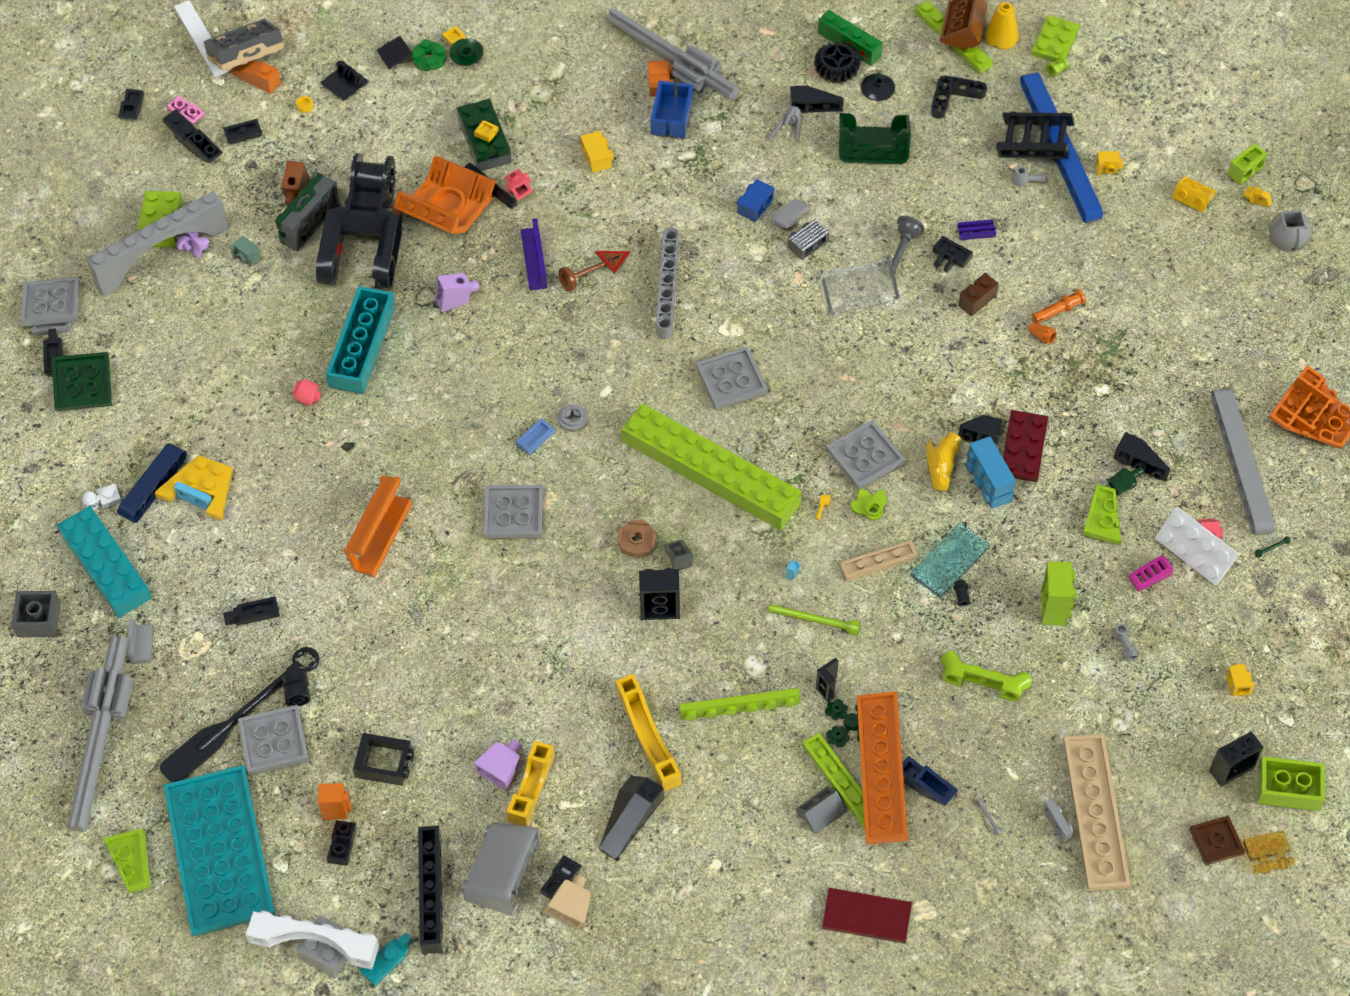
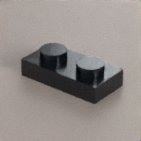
M257 119L223 128L229 145L262 136Z

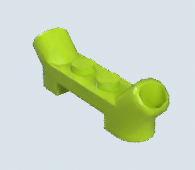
M955 651L945 652L940 659V663L945 669L942 678L947 683L961 687L964 680L1001 691L1000 698L1008 701H1019L1022 692L1029 689L1032 685L1031 677L1025 671L1012 676L1003 675L995 670L982 669L978 665L962 663Z

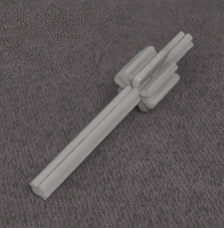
M611 8L609 10L606 20L671 61L675 68L673 76L684 84H692L693 90L702 94L707 92L709 86L728 99L734 100L737 98L740 88L720 76L721 72L718 70L721 67L720 61L693 45L687 46L684 52L617 9Z
M111 636L104 668L96 669V671L91 670L88 674L81 709L84 710L85 714L93 716L67 826L72 831H86L110 721L118 720V718L123 719L126 715L133 681L127 674H121L128 645L127 638L123 636Z

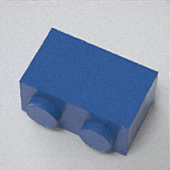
M756 179L753 184L748 185L745 194L738 198L736 203L737 213L756 222L774 200L775 188Z

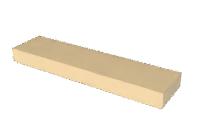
M908 540L839 562L838 566L845 581H849L918 559V554L912 541Z

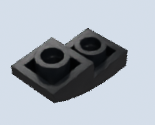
M336 820L331 835L332 842L327 855V863L348 866L355 837L356 823Z

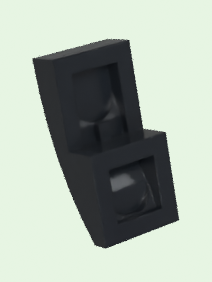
M126 89L124 101H121L119 118L137 119L145 94L143 90Z
M563 855L553 868L552 875L541 888L540 894L551 899L564 880L573 881L574 876L578 874L581 868V864Z

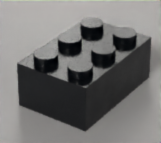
M645 569L639 571L641 620L680 619L679 569Z

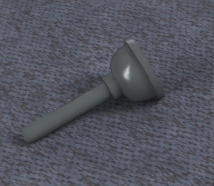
M900 216L897 219L901 240L888 269L892 274L897 269L907 242H910L911 239L918 237L924 232L925 226L923 223L913 217Z

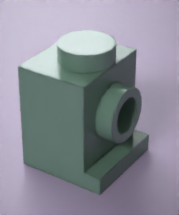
M241 236L230 246L232 257L234 259L238 258L239 261L245 262L249 266L255 264L260 258L258 246L244 236Z

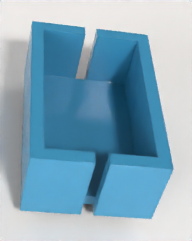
M987 437L970 443L965 466L968 473L973 475L976 487L982 491L985 503H988L991 509L1012 502L1016 480L992 438Z

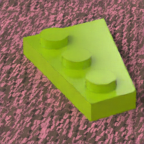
M1099 484L1096 485L1082 535L1117 545L1121 544L1116 489Z
M140 828L103 838L128 891L133 893L151 888L144 829Z

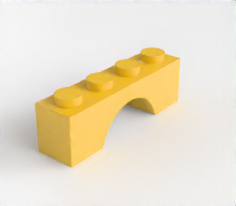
M534 740L527 758L522 783L518 791L513 794L506 811L508 822L516 825H529L555 758L554 746Z

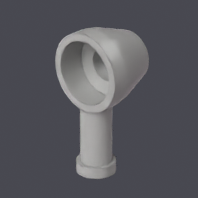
M1019 166L1013 172L1011 180L1016 186H1025L1029 181L1045 183V174H1029L1025 167Z

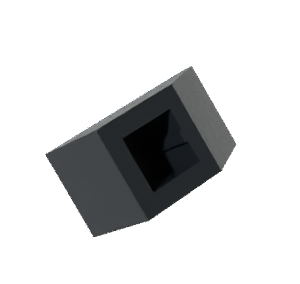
M984 414L962 423L958 436L965 441L972 442L991 437L996 444L1002 420Z

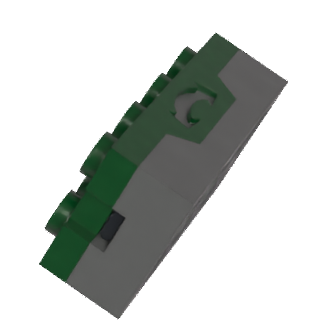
M490 98L457 107L458 122L475 166L479 170L484 171L512 163L510 147ZM483 120L498 126L499 129L490 142L474 136V131Z
M318 173L298 193V196L288 204L287 208L277 216L275 223L277 229H279L278 236L281 244L298 252L323 224L327 209L332 205L340 204L337 185L334 180Z

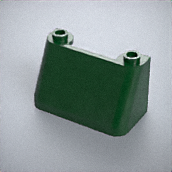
M839 113V158L843 162L903 164L907 162L911 138L909 115L900 114L894 116L891 121V127L856 126L854 115Z

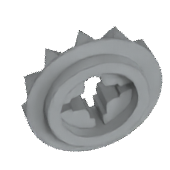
M567 405L558 413L560 427H564L566 431L568 429L573 431L582 429L587 424V412L579 405ZM572 413L573 416L576 418L574 422H572L570 419Z

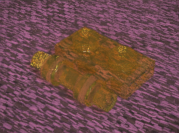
M1284 830L1244 839L1243 841L1249 860L1259 861V865L1252 866L1254 874L1270 873V870H1284L1288 866L1295 865L1294 858H1286L1284 854L1288 853L1291 849ZM1276 856L1277 860L1268 862L1266 857Z

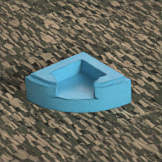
M792 560L786 569V578L794 580L801 567L799 562Z

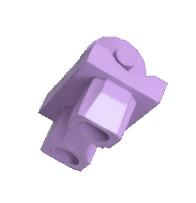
M199 232L182 233L176 238V247L181 251L186 249L198 258L201 257L202 250L208 248L209 240L206 237L198 238Z

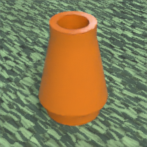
M1032 322L1028 328V332L1032 333L1044 344H1052L1057 335L1053 327Z

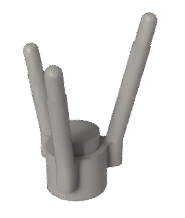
M795 106L789 107L767 140L770 141L783 123L784 125L796 123L795 141H798L800 123L802 121L800 109Z

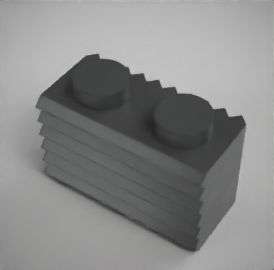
M816 219L810 223L806 222L798 232H792L789 235L787 247L801 260H804L828 242L829 231L821 226Z

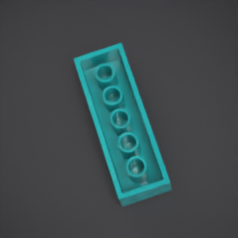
M358 286L326 372L328 387L361 394L365 393L396 306L393 292Z
M91 506L56 525L62 539L117 618L122 617L152 599L148 586Z

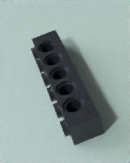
M439 825L418 827L420 948L422 954L443 953L441 833Z

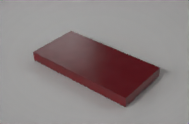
M829 888L822 929L906 944L912 902Z

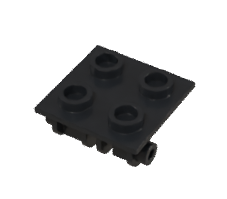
M338 60L336 62L337 70L322 80L320 84L345 101L369 81L344 61Z

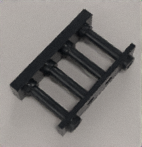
M1003 112L1002 116L1005 125H1008L1005 141L997 142L996 149L999 157L1069 159L1070 152L1064 140L1067 126L1075 125L1072 113ZM1015 125H1025L1022 142H1012ZM1032 125H1042L1040 142L1038 143L1029 142ZM1049 126H1060L1056 143H1047Z

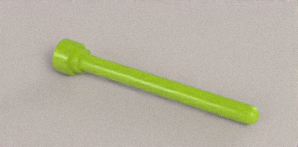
M769 604L767 607L769 612L845 629L846 632H849V635L858 636L861 621L855 619L846 622Z

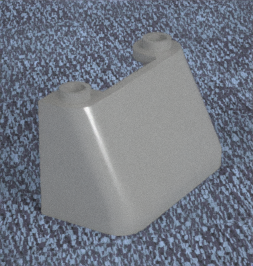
M493 822L491 826L488 825L485 829V840L468 881L464 880L461 892H463L464 901L511 916L515 905L511 904V902L517 897V889L530 857L534 855V851H538L541 843L540 832L538 828L532 826Z

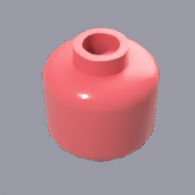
M302 379L296 382L292 394L295 401L310 406L313 402H318L321 392L318 391L319 385L317 383Z

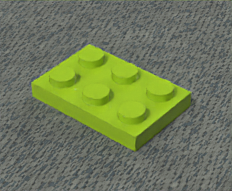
M1048 15L1034 44L1031 55L1053 62L1060 56L1067 58L1080 29V24Z

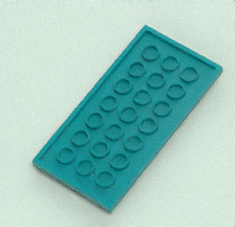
M241 765L164 784L192 937L248 923L251 920L253 911L259 913L267 911L276 916L245 766Z

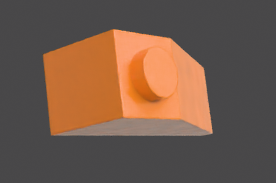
M248 61L247 64L235 66L229 71L230 74L270 94L281 83L278 69L265 62Z

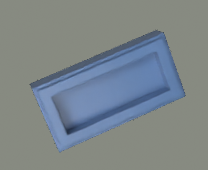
M541 418L517 439L515 444L526 454L531 455L555 433V428Z

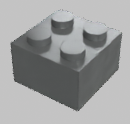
M16 591L12 628L17 637L57 636L61 601L56 591Z

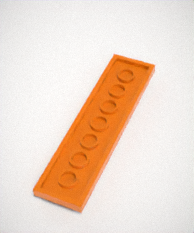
M897 691L857 695L866 844L908 841Z

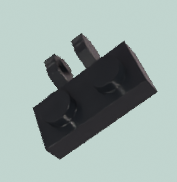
M943 235L933 246L932 252L939 255L934 262L935 267L938 268L944 258L949 260L943 269L946 273L951 270L954 264L964 268L973 256L971 250Z

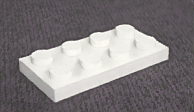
M1179 507L1174 508L1155 537L1157 541L1215 586L1220 583L1239 555L1238 552Z

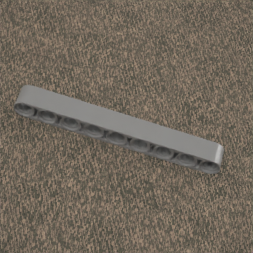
M1231 388L1211 391V402L1253 535L1271 533L1274 531L1273 517L1233 390Z

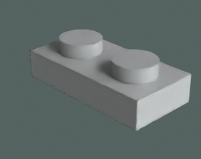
M1051 798L1044 802L1042 810L1062 844L1070 841L1073 828L1070 822L1065 821L1062 816L1061 807L1055 804Z

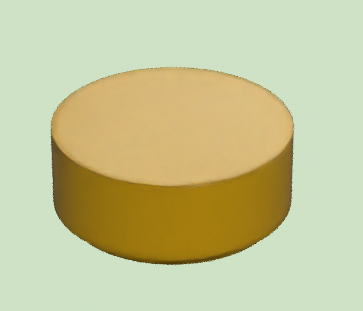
M301 96L296 100V108L301 113H308L314 107L313 100L309 96Z

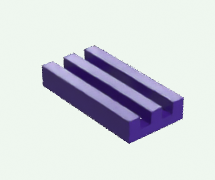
M993 219L958 222L957 228L960 240L996 237Z

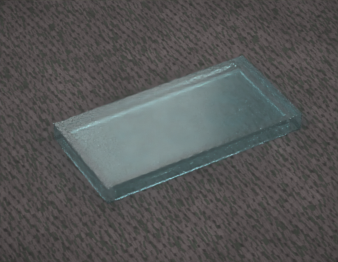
M959 523L911 572L910 576L941 599L954 583L989 549L990 545Z

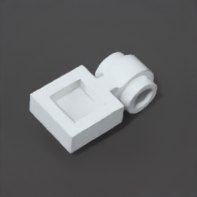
M116 484L97 489L98 495L93 492H86L82 498L84 507L91 506L93 510L97 509L99 504H102L104 509L121 503Z

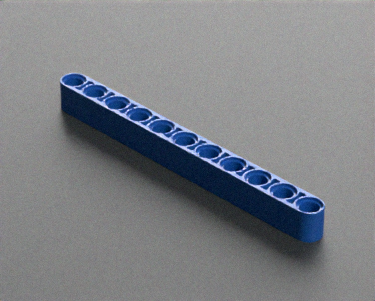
M1039 72L1020 76L1022 90L1033 113H1058ZM1049 126L1047 143L1057 142L1060 126ZM1066 132L1064 143L1068 145L1069 159L1054 160L1082 221L1087 223L1103 218L1102 207Z

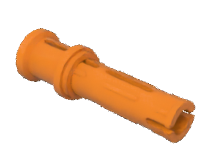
M1076 289L1074 293L1062 296L1060 301L1031 315L1035 323L1039 324L1062 311H1071L1073 307L1086 303L1085 296L1080 289Z

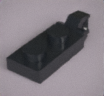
M56 328L48 329L49 339L43 341L45 376L52 375L51 357L63 356L62 338H58Z
M274 596L237 604L233 611L224 612L223 616L226 625H244L280 617L276 597Z

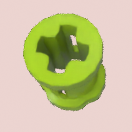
M1063 56L1058 57L1053 63L1046 64V70L1051 77H1056L1059 72L1069 69V63Z

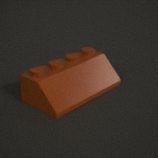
M949 0L940 41L964 50L974 48L980 44L988 6L986 1Z

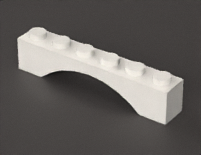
M253 911L246 932L249 943L265 947H271L289 940L307 939L319 941L338 950L351 965L368 969L373 968L379 949L378 939L373 934H358L347 928L342 930L334 929L333 926L328 924L320 926L309 920L297 921L286 915L281 917L273 916L267 911H261L260 913Z

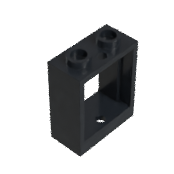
M1252 731L1217 750L1209 772L1221 787L1255 768L1263 750L1262 744Z
M363 733L353 766L355 778L403 786L404 779H408L409 761H412L414 757V749H412L411 742L409 740ZM372 746L402 751L397 772L366 767Z

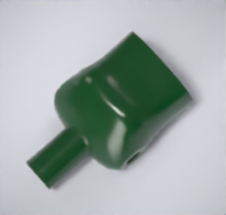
M1141 466L1132 472L1122 468L1117 474L1107 479L1110 488L1116 489V495L1119 496L1137 485L1135 478L1143 474L1144 470Z

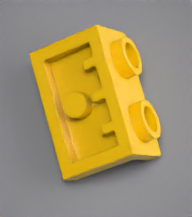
M1184 176L1177 183L1172 198L1204 212L1208 202L1214 198L1217 191Z

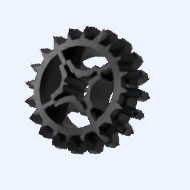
M837 41L834 44L829 42L828 46L823 44L822 48L818 49L815 55L814 66L816 73H819L820 77H824L825 81L829 79L831 83L837 81L839 84L840 81L846 82L847 79L852 80L853 76H856L860 69L861 59L858 51L855 50V47H851L850 44L844 45L843 42L839 44Z

